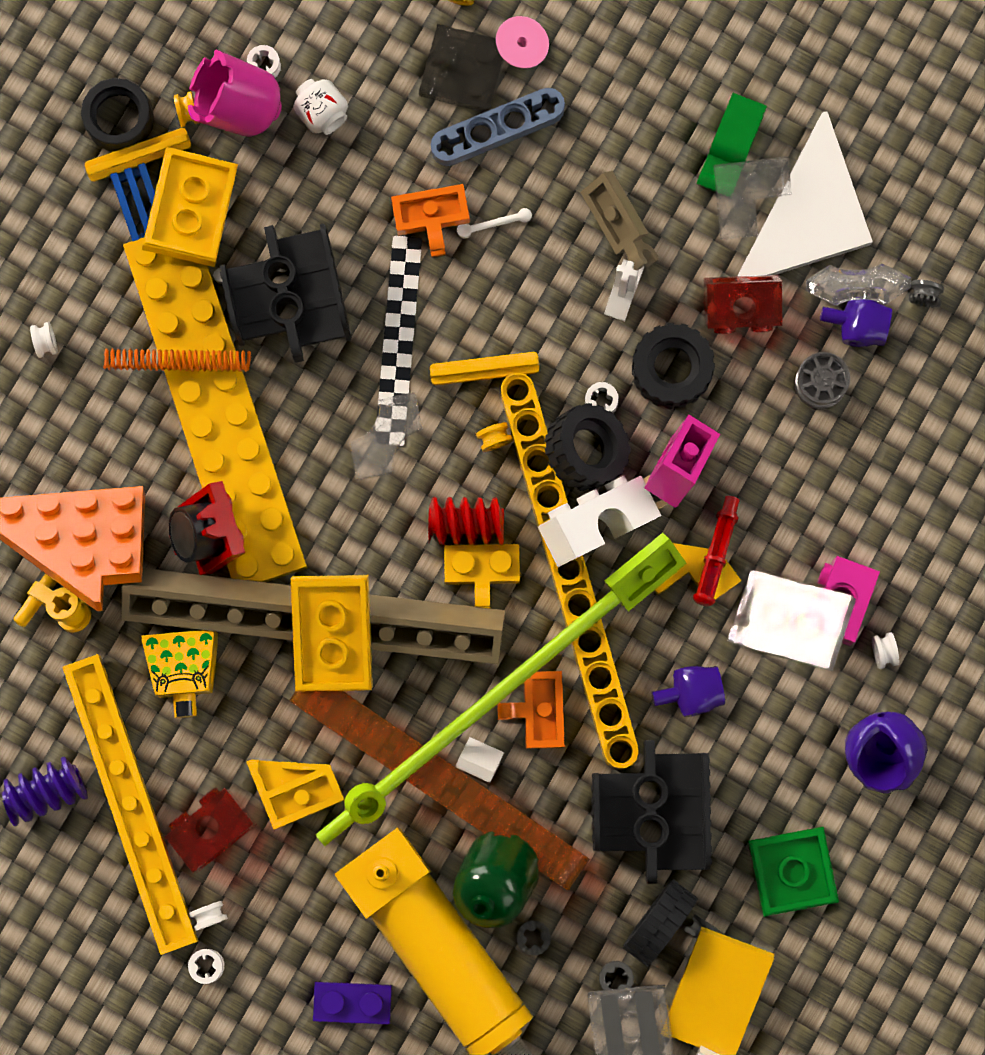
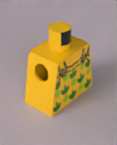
M198 630L141 635L155 695L160 698L173 697L174 718L196 717V695L213 693L218 633L216 631Z

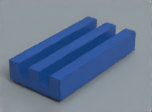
M145 163L139 164L138 168L125 169V172L120 174L117 172L110 174L132 241L145 237L149 220L135 178L142 176L151 205L155 195V189ZM126 181L129 183L145 231L141 234L138 233L122 183Z

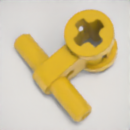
M45 573L40 582L35 581L28 590L27 594L29 597L13 619L21 627H26L40 606L43 605L46 607L47 613L54 620L58 621V624L65 631L75 633L83 630L89 624L91 610L84 601L65 587L53 591L52 589L57 584V581Z

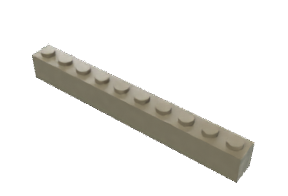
M143 568L142 582L127 583L122 586L121 620L293 640L291 585ZM369 594L371 650L499 664L505 610Z

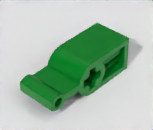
M732 93L696 185L731 198L765 115L766 105Z

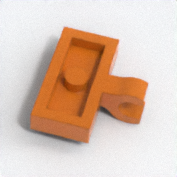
M463 184L391 196L398 236L427 231L431 257L446 255L442 228L470 223Z
M562 671L536 672L524 682V702L498 703V720L525 719L526 749L564 748Z

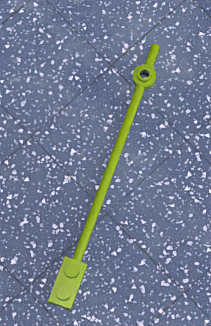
M662 532L604 580L611 591L379 783L376 785L362 783L353 787L345 797L344 806L346 810L315 834L319 841L326 846L354 822L369 824L376 821L385 810V797L619 603L629 612L687 563L672 541Z

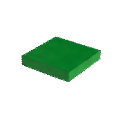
M824 826L748 841L763 917L839 902Z

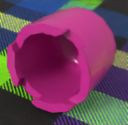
M214 50V57L211 60L205 57L202 59L194 73L189 88L195 92L194 106L188 105L191 119L241 136L252 137L263 133L273 121L277 120L282 109L280 87L271 73L219 50Z

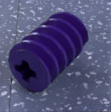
M64 756L61 757V769L57 770L51 762L46 763L47 775L44 776L36 767L32 768L33 780L28 781L22 773H19L18 786L16 787L8 779H4L2 799L12 825L18 826L19 816L25 822L32 821L33 810L39 816H45L48 812V805L54 811L60 810L62 799L68 805H73L76 802V793L83 800L88 799L86 786L75 764L72 765Z

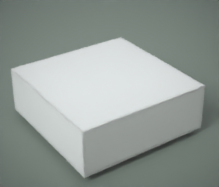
M469 737L455 767L484 781L491 782L504 752Z

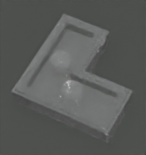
M788 157L714 165L720 239L727 240L758 236L755 199L792 195Z

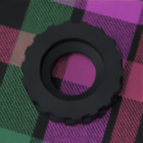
M667 323L665 326L659 325L654 327L653 331L647 332L642 337L633 355L632 375H634L636 388L640 389L641 395L645 399L648 398L656 406L662 405L665 408L672 409V407L683 408L689 403L693 404L701 395H704L711 383L715 363L713 361V350L709 347L710 343L706 337L703 338L700 335L701 332L689 328L686 324L675 325L674 323ZM666 349H680L690 358L691 372L680 383L670 384L664 382L656 374L655 360Z
M586 403L570 409L550 424L549 432L545 436V454L548 456L550 467L556 472L555 475L560 480L562 479L566 482L567 486L575 487L580 491L587 489L592 491L610 483L623 474L624 468L628 466L630 460L628 457L631 453V447L628 444V434L623 429L624 425L615 418V414L605 410L603 406H593L592 403ZM588 430L599 442L602 458L597 464H586L577 454L573 438L578 431Z
M674 879L671 880L636 925L622 948L648 967L682 925L698 898Z

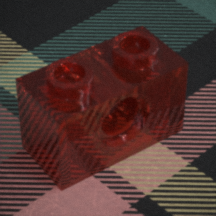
M778 275L704 278V322L707 328H714V333L729 334L736 332V327H751L753 332H769L773 330V326H783L782 280ZM741 297L752 299V307L745 313H737L733 310L734 303Z
M214 788L199 800L201 808L191 816L184 812L169 824L172 831L165 838L193 873L200 872L257 826L256 822L227 788H224L222 791ZM207 817H213L218 822V832L210 839L204 838L199 829L200 823Z

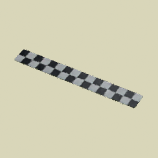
M394 236L392 241L375 443L381 445L403 446L405 441L422 239L419 237Z

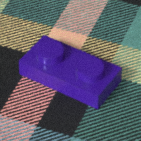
M315 982L313 1021L391 1024L392 985Z

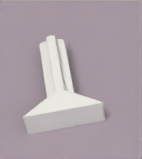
M623 259L621 265L617 266L615 282L604 315L625 322L644 266L636 271L634 270V262Z

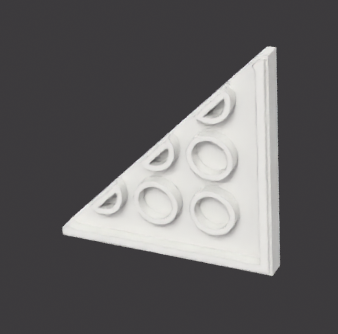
M827 111L823 112L817 121L735 280L736 287L872 244L871 235Z

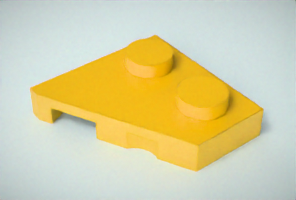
M252 759L247 761L274 830L345 801L331 765Z

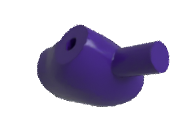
M851 296L844 311L823 306L820 321L842 325L841 337L842 342L846 345L855 347L884 346L889 333L892 308L883 306L868 297Z
M689 666L677 669L673 674L674 687L652 691L654 706L677 702L684 717L701 715L710 712L716 707L725 705L723 684L717 666Z

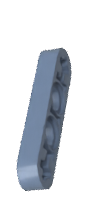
M540 89L440 130L431 140L432 157L440 165H455L553 125L564 114V98L556 89ZM548 99L550 103H557L554 106V113L549 114L546 109L535 113L537 121L531 122V115L527 105H532L533 112L542 107V100ZM513 111L519 112L525 117V123L517 129L509 128L504 123L505 116ZM478 125L488 127L492 133L489 140L483 143L474 141L470 135L474 127ZM464 132L466 144L469 146L468 149L464 150L462 142L453 147L452 155L447 156L445 151L438 152L441 149L442 141L447 140L450 145L460 142L459 133Z

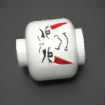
M309 79L296 90L298 97L293 105L294 111L312 133L323 132L325 135L331 134L346 121L347 101L330 80L322 79L315 82L313 79Z

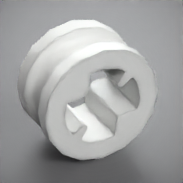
M268 45L254 47L247 56V62L258 67V64L255 63L256 60L262 61L261 57L268 56L272 67L269 69L266 66V71L276 78L281 71L278 53Z
M45 322L41 328H38L36 325L30 326L32 342L38 358L44 357L46 352H50L52 355L57 354V343L50 322Z
M606 382L593 384L587 390L585 404L592 403L593 406H597L596 401L591 400L592 395L598 397L599 391H604L607 393V399L612 400V404L610 406L605 404L604 409L614 413L618 406V393L616 389Z
M892 632L886 633L885 638H879L878 635L872 636L873 653L878 668H885L887 663L898 666V648Z
M222 901L212 903L189 913L190 917L195 918L197 924L194 926L195 931L228 919L227 914L221 912Z
M202 949L196 951L191 956L188 962V970L190 976L195 981L201 984H209L217 981L222 976L225 963L219 952L213 949ZM209 955L214 959L212 966L216 971L212 976H210V973H206L205 977L198 973L201 966L197 961L201 956L204 960L208 959Z

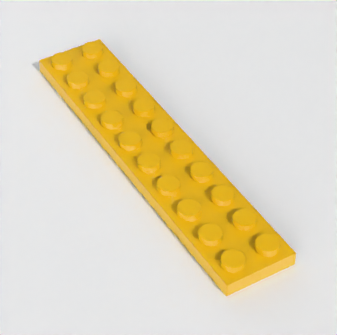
M144 237L123 244L157 351L159 349L162 350V364H164L165 349L168 350V364L170 363L171 349L174 350V364L176 363L177 349L180 351V365L183 349L186 351V365L189 349L192 351V365L195 349L198 351V366L200 350L204 351V366L207 350L210 352V366L213 350L215 351L216 365L217 352L219 350L221 351L222 365L223 352L225 350L227 351L228 365L229 352L231 350L233 351V361L235 364L236 349L208 265L142 250ZM165 369L164 373L201 487L204 488L209 483L223 481L225 490L232 500V512L237 528L243 534L245 553L227 564L231 578L268 582L307 569L308 567L243 370L241 372L238 370L235 372L224 370L222 372L219 369L216 372L213 369L210 372L207 369L204 372L201 369L198 372L195 369L192 372L190 369L188 371L184 369L182 371L179 369L168 371Z

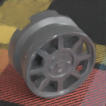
M828 352L815 353L806 358L795 377V390L798 397L803 403L815 409H826L836 405L842 399L850 384V372L846 363L837 355Z

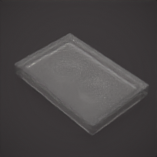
M751 570L727 641L737 646L833 671L856 599L851 595Z

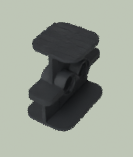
M320 224L321 230L277 239L273 225L264 227L270 253L269 259L229 269L226 268L225 264L220 265V276L223 281L222 286L225 291V300L228 304L227 309L230 315V322L240 346H244L246 340L287 332L293 360L295 363L304 361L301 348L303 346L343 337L346 338V341L351 340L352 337L337 269L325 224ZM284 269L290 272L289 278L283 283L277 284L271 281L272 274L277 270ZM290 304L298 308L296 315L290 319H282L278 316L279 310L285 305Z
M644 740V773L592 774L591 816L593 821V851H645L646 884H657V870H710L712 865V833L710 831L711 784L709 782L710 758L708 753L655 754V740ZM644 782H654L659 786L661 795L656 803L648 804L641 799L639 789ZM646 820H653L661 827V836L656 842H646L640 835V827Z

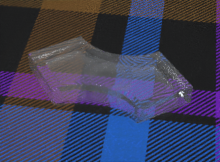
M882 263L873 268L863 270H847L828 265L806 280L807 292L834 305L859 299L887 304L911 288L910 276Z
M415 392L379 399V414L374 426L366 435L350 442L357 481L393 474L394 457L400 444L411 434L423 430Z

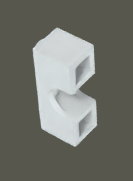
M624 475L604 485L607 490L606 493L599 495L597 489L577 498L579 506L571 509L569 504L566 503L548 512L550 520L539 525L538 528L557 567L605 544L598 529V519L607 524L614 539L661 516L650 492L644 489L646 484L642 476L627 481Z

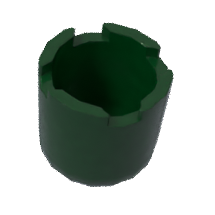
M488 832L476 838L464 857L455 877L452 894L455 906L462 916L474 925L483 928H501L512 923L523 910L538 883V856L530 844L517 835L513 834L508 838L502 835L494 836V832Z

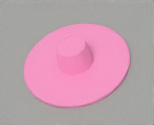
M516 16L507 19L499 27L496 34V47L500 56L510 65L524 69L532 68L545 59L549 49V39L546 31L537 21L524 16Z

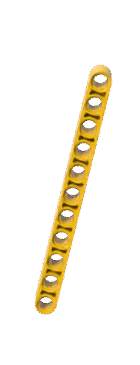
M512 373L503 380L501 385L502 404L536 523L539 526L550 520L548 512L568 503L562 480L555 475L556 472L549 464L541 472L532 471L527 465L528 460L535 455H541L549 462L548 456L545 454V436L548 432L531 378L526 374ZM521 385L527 389L528 395L525 399L516 401L512 400L507 392L510 387ZM524 420H531L537 424L538 431L532 436H524L519 433L518 425ZM550 490L556 493L559 498L558 503L550 508L539 504L537 498L543 491ZM540 533L566 627H568L580 617L573 615L568 608V604L572 599L576 597L584 598L588 601L590 608L597 603L585 560L582 555L570 561L578 566L579 575L572 580L563 579L559 575L558 567ZM600 619L582 634L591 633L596 635L600 641L598 650L590 653L583 651L579 646V638L581 636L573 641L571 645L604 760L613 769L625 770L631 767L637 760L639 754L638 745L602 619ZM597 669L605 670L610 676L611 682L609 686L604 689L594 688L589 681V675L592 671ZM610 705L616 707L621 713L620 722L614 726L605 725L599 715L603 707ZM616 742L626 743L631 749L629 761L619 763L613 760L610 755L611 746Z

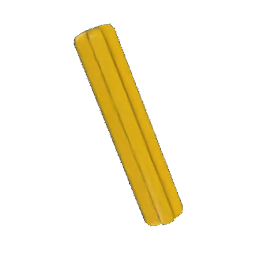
M179 128L85 162V169L89 179L95 182L110 177V174L121 173L125 169L138 167L139 164H146L164 158L166 147L182 151L189 149L191 141L186 129Z
M536 352L435 363L430 365L431 382L436 386L502 378L512 373L536 374L540 369L539 358Z

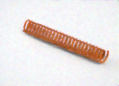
M106 348L103 368L108 370L112 368L117 370L119 368L121 371L124 368L127 371L130 368L133 371L136 368L139 371L143 368L145 371L147 369L150 371L153 369L156 371L159 369L162 371L165 369L168 371L171 369L174 371L177 369L188 371L190 369L193 372L196 369L199 372L202 369L205 372L208 369L211 372L214 369L217 372L220 369L222 372L224 370L227 372L230 370L233 372L236 370L247 372L250 367L251 351L247 352V363L245 362V351L241 352L240 364L239 351L237 350L235 352L234 364L233 351L231 350L229 352L228 365L227 351L225 350L223 352L222 365L221 351L219 350L217 352L216 365L215 351L213 350L210 366V352L207 350L204 366V351L200 350L198 366V351L196 349L194 350L193 365L192 351L190 349L188 350L187 365L186 351L184 349L182 350L181 365L180 351L178 349L176 350L175 364L173 349L170 350L169 364L167 349L164 350V364H162L161 349L158 350V364L156 363V350H152L151 364L150 350L147 349L146 365L144 362V350L141 349L139 365V352L135 349L133 365V351L130 348L128 350L129 360L127 365V351L124 348L121 366V350L118 348L115 366V350L112 348L110 351L111 362L109 365V350Z

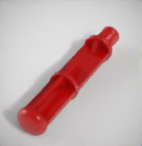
M725 496L722 509L716 514L718 521L708 554L704 556L703 561L705 564L697 592L693 595V600L699 605L712 606L715 604L714 596L722 568L726 565L725 557L734 525L739 519L736 512L740 500L737 497Z

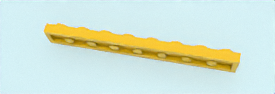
M96 654L63 666L67 683L160 955L196 943L199 940L101 655Z

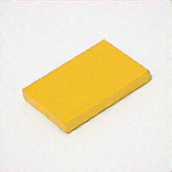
M166 147L142 250L215 267L238 164Z
M369 575L292 576L290 580L295 691L372 690Z
M701 926L663 1023L661 1033L699 1048L702 1045L720 1055H736L773 963L774 953Z

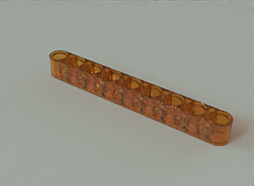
M295 691L289 699L291 703L391 771L423 746L344 691ZM435 755L406 779L407 782L482 833L494 832V836L502 835L508 838L513 834L519 836L530 844L539 859L537 863L538 871L567 891L571 889L590 860L584 854L438 755Z

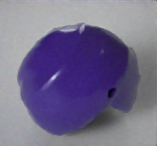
M877 712L865 717L850 729L845 739V757L853 775L866 789L883 794L909 788L919 776L928 751L927 741L922 731L910 718L897 712Z

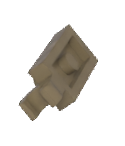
M613 171L604 172L580 192L616 255L625 252L628 260L634 262V270L636 271L644 265L646 268H649L659 260L655 250L642 241V238L649 233Z

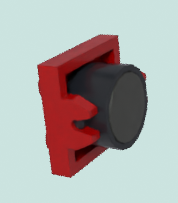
M223 481L206 485L180 504L178 508H174L169 518V537L175 555L186 563L195 561L200 575L213 574L245 553L243 534L237 528L232 512V500L225 490Z

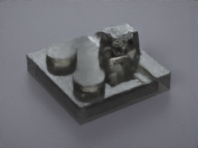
M437 24L421 81L419 96L480 112L491 110L504 59L500 56L496 47V38Z

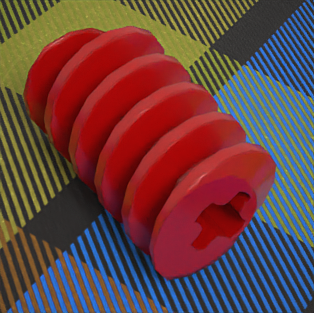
M433 497L429 505V543L433 534H436L439 544L444 545L448 534H451L454 544L459 545L463 534H466L469 544L474 545L478 534H481L484 544L489 545L493 534H496L499 544L504 545V508L500 507L497 497L492 498L489 508L485 507L482 497L477 498L474 508L470 507L467 497L462 498L459 508L455 507L452 497L447 498L444 508L440 507L437 497Z

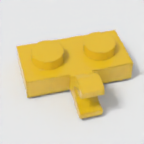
M519 544L444 545L445 585L475 584V607L490 608V584L520 583Z

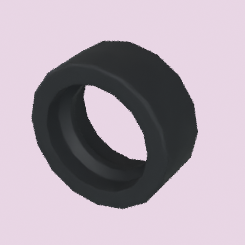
M111 78L100 81L88 91L82 103L81 117L86 131L96 145L107 151L114 152L145 141L152 131L154 114L151 103L143 90L127 79ZM118 95L127 96L135 102L139 110V118L135 127L127 133L117 136L109 135L102 131L96 119L97 110L100 105L108 98Z

